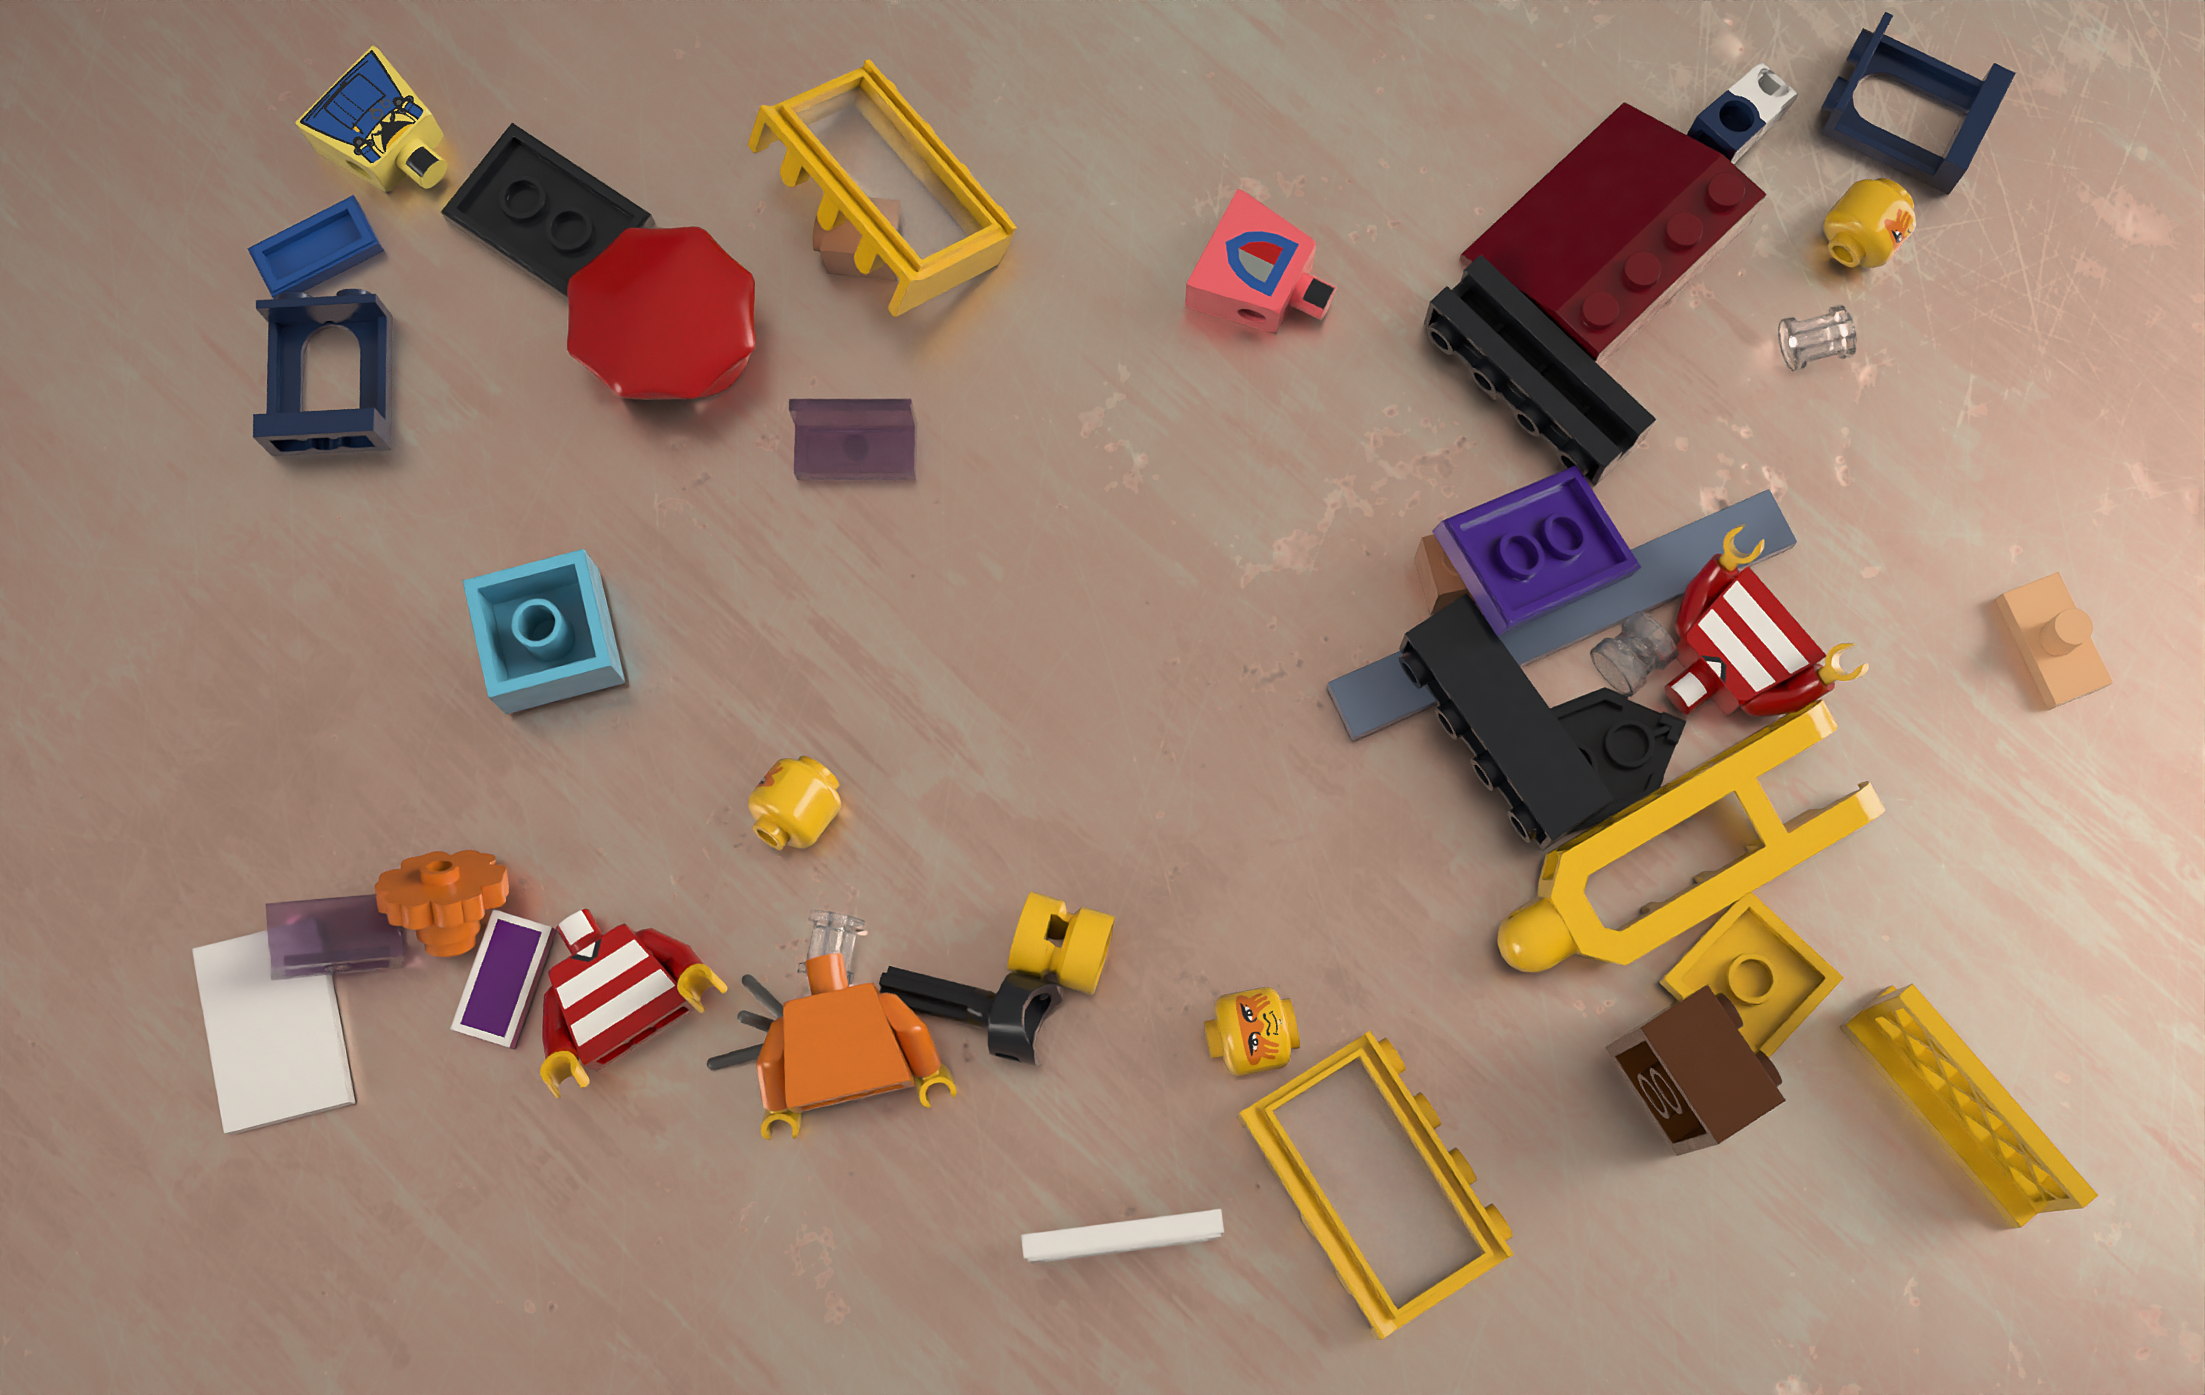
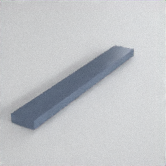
M1770 489L1631 549V552L1641 566L1631 577L1498 637L1521 668L1683 597L1687 585L1716 553H1724V538L1737 525L1746 524L1734 537V545L1739 552L1745 554L1752 553L1759 542L1764 539V549L1761 554L1750 563L1739 564L1737 566L1739 571H1742L1747 566L1751 567L1792 549L1797 540ZM1401 651L1328 682L1327 689L1352 742L1438 704L1426 686L1418 689L1408 679L1399 663V657L1403 655Z

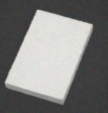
M314 918L192 949L224 1134L234 1135L356 1104L322 921Z
M1221 1209L1024 1234L1021 1235L1024 1259L1035 1264L1213 1241L1221 1237L1224 1233Z

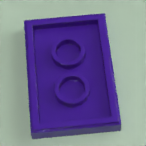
M1577 465L1442 520L1432 530L1497 637L1625 580L1641 568Z

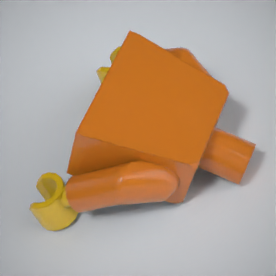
M841 953L822 955L805 961L811 996L784 1002L783 1016L771 1023L756 1062L762 1106L765 1108L760 1132L765 1140H771L773 1120L780 1119L788 1122L792 1128V1139H796L799 1134L802 1112L913 1087L915 1084L920 1102L926 1108L932 1107L926 1090L934 1083L939 1082L947 1085L952 1098L957 1094L952 1073L946 1066L941 1064V1058L926 1024L896 994L880 993L873 982L849 987L843 954Z

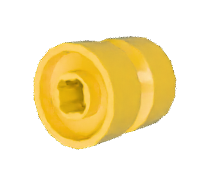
M1030 891L1015 931L1007 969L1041 979L1049 973L1056 974L1058 983L1061 986L1093 995L1106 959L1116 916L1083 906L1073 914L1067 912L1063 900ZM1049 939H1064L1062 948L1055 946Z

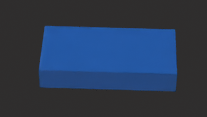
M354 195L247 248L273 299H277V296L284 292L302 293L384 251L360 203Z

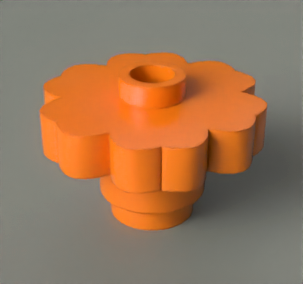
M462 850L452 855L442 851H434L421 856L407 858L401 862V869H393L381 873L379 881L374 886L378 911L387 914L388 923L416 930V937L420 942L424 943L425 951L436 957H451L471 950L476 945L475 935L480 931V919L485 916V910L504 905L506 896L510 892L506 867L496 864L495 855L480 853L475 850Z

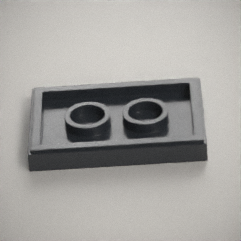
M514 123L510 124L441 211L447 222L567 302L568 281L574 273L603 252L625 229L632 227L652 228L655 224L652 214Z

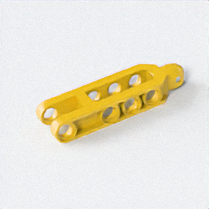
M1823 699L1810 703L1796 713L1784 715L1548 852L1545 856L1539 879L1537 897L1510 912L1502 920L1498 930V946L1506 962L1519 971L1539 973L1577 954L1605 963H1616L1626 966L1880 816L1885 808L1870 782L1865 781L1857 784L1860 788L1859 790L1834 801L1824 808L1808 809L1782 824L1757 779L1760 775L1837 730L1838 725ZM1734 791L1760 837L1746 846L1749 852L1716 871H1702L1693 877L1696 883L1664 902H1649L1641 907L1643 914L1616 930L1603 927L1584 893L1589 875Z

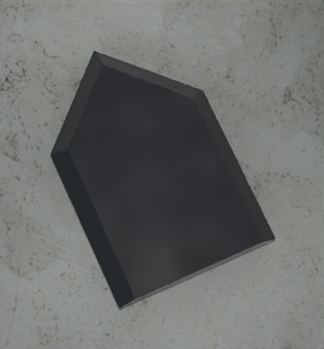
M1606 687L1550 708L1615 798L1604 811L1586 823H1581L1565 836L1598 824L1659 789L1687 721L1664 711L1659 713L1628 700V696Z

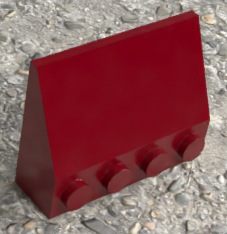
M1623 102L1460 255V260L1468 267L1478 256L1482 255L1599 366H1602L1752 222L1767 194L1723 154Z

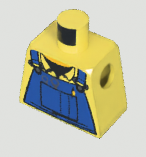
M374 45L295 122V125L317 153L384 192L392 191L407 175L422 188L429 189L442 179L447 170V162L433 151L442 141L443 132L427 107L382 52Z

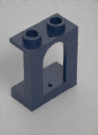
M1885 12L1874 32L1863 28L1846 59L1847 62L1856 66L1849 80L1838 76L1830 89L1821 109L1831 114L1820 134L1949 195L1967 171L2016 73L1994 63L1983 80H1980L1885 35L1884 33L1893 17L1892 14ZM1882 76L1897 81L1962 112L1963 115L1942 157L1862 118L1855 109L1853 102V93L1858 83L1869 77Z
M343 289L338 291L336 296L312 297L301 292H284L279 294L277 299L256 300V310L268 322L266 414H253V438L271 456L391 450L393 316L379 297L362 289ZM335 327L350 331L358 339L360 347L359 408L303 411L304 354L307 344L314 335L325 329Z

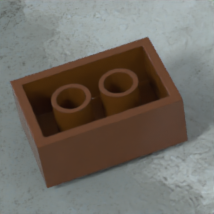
M1708 984L1665 1008L1605 1047L1677 1156L1720 1144L1786 1101L1777 1088L1782 1084V1079L1775 1065L1761 1050L1752 1051L1738 1030L1743 1027V1021L1737 1009L1723 993L1714 995Z

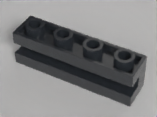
M1482 255L1478 256L1464 269L1461 281L1452 290L1446 286L1430 301L1424 325L1428 327L1427 333L1432 342L1446 354L1451 355L1455 353L1470 367L1471 377L1483 391L1493 396L1498 394L1514 409V418L1526 432L1535 437L1541 435L1557 450V458L1565 469L1577 465L1582 475L1594 486L1606 477L1646 438L1656 421L1652 414Z
M1467 593L1404 634L1399 647L1403 654L1399 657V663L1404 673L1415 687L1420 689L1426 686L1439 705L1434 710L1440 724L1453 739L1463 738L1475 755L1471 759V765L1475 773L1490 791L1496 788L1499 789L1512 808L1507 811L1508 818L1523 840L1527 843L1535 840L1540 849L1544 851L1562 839L1569 831L1604 811L1615 799Z

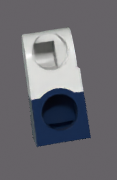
M1762 62L1751 69L1697 115L1687 136L1718 151L1736 165L1739 158L1759 141L1764 133L1787 112L1798 97V93Z

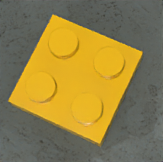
M1750 892L1733 902L1662 977L1659 983L1678 1001L1707 984L1714 995L1723 993L1740 1014L1743 1027L1738 1030L1752 1051L1761 1050L1770 1058L1844 977L1757 896Z

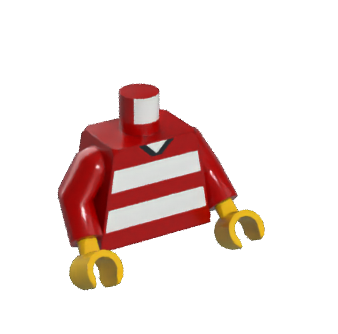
M1746 524L1737 525L1727 533L1723 541L1724 553L1714 554L1686 587L1680 605L1675 628L1681 640L1672 652L1685 670L1666 684L1664 689L1673 705L1686 715L1692 713L1709 698L1727 716H1731L1740 710H1743L1752 717L1796 713L1831 692L1835 688L1834 682L1836 680H1856L1865 675L1868 670L1867 663L1857 667L1850 674L1844 672L1840 668L1839 657L1845 650L1854 647L1855 643L1838 644L1831 648L1826 655L1749 566L1739 573L1737 567L1739 564L1752 562L1764 549V539L1759 542L1752 553H1741L1735 548L1734 537ZM1824 658L1825 666L1819 664Z
M580 910L568 916L556 927L571 956L548 971L552 986L544 994L542 1041L545 1060L540 1067V1076L556 1099L561 1098L559 1087L568 1077L573 1076L579 1086L584 1088L589 1084V1077L578 1062L579 1058L584 1066L599 1071L696 1009L700 1013L704 1012L706 1009L700 1003L702 993L709 987L715 986L724 994L727 991V986L700 960L689 945L653 928L635 932L625 923L604 934L590 910Z

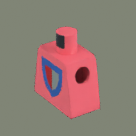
M1237 189L1186 283L1185 306L1202 313L1267 332H1277L1291 306L1322 320L1334 298L1337 287L1309 274L1314 263L1317 245L1311 237L1248 193Z

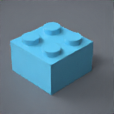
M584 549L462 580L488 698L505 714L625 683L600 571Z

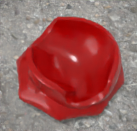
M700 227L627 228L596 258L574 273L568 281L567 351L571 357L594 374L620 398L689 400L715 395L730 387L739 378L747 366L750 354L755 349L754 278L706 230Z

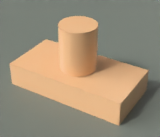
M2059 572L2007 591L1995 599L2048 710L2102 690L2113 683L2090 637L2093 631L2092 621L2084 611L2076 608Z

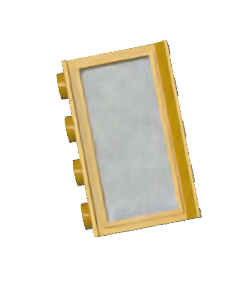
M870 59L864 61L863 67L776 105H762L759 108L747 146L755 154L768 148L769 144L780 140L787 148L780 167V176L784 184L789 188H793L808 181L811 176L824 191L817 210V219L821 227L826 231H830L845 224L848 219L862 235L854 254V262L858 270L863 274H868L881 268L884 262L900 279L887 308L894 317L1000 264L1017 229L1016 225L1009 219L1005 210L997 205L973 178L968 168L959 162L937 137L932 127L902 97L896 86L881 73Z
M1369 1030L1361 1037L1258 1102L1242 1110L1237 1118L1243 1128L1247 1126L1266 1156L1265 1161L1277 1181H1281L1301 1212L1300 1217L1313 1238H1317L1337 1271L1335 1273L1348 1294L1353 1295L1371 1324L1369 1328L1375 1339L1383 1340L1412 1319L1514 1254L1506 1241L1513 1237L1508 1223L1493 1203L1484 1208L1470 1187L1471 1184L1477 1181L1472 1167L1458 1148L1455 1147L1448 1152L1436 1134L1435 1129L1442 1125L1436 1111L1423 1093L1420 1092L1412 1096L1400 1078L1399 1074L1406 1071L1400 1055L1386 1037L1377 1042Z

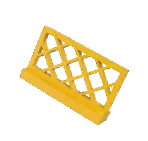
M1913 983L1898 990L1894 985L1886 987L1839 1027L2012 1228H2022L2038 1213L2083 1209L2099 1196Z

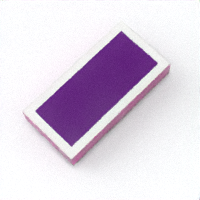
M493 909L450 1029L515 1050L557 930L541 923Z

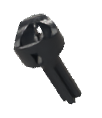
M892 966L888 967L886 973H882L879 981L880 993L896 994L912 1011L983 1029L988 1028L989 1054L1035 1067L1042 1066L1035 1052L1037 1034L1045 1018L1056 1005L1063 1001L1062 986L1059 983L1016 972H1011L1005 977L997 994L989 990Z

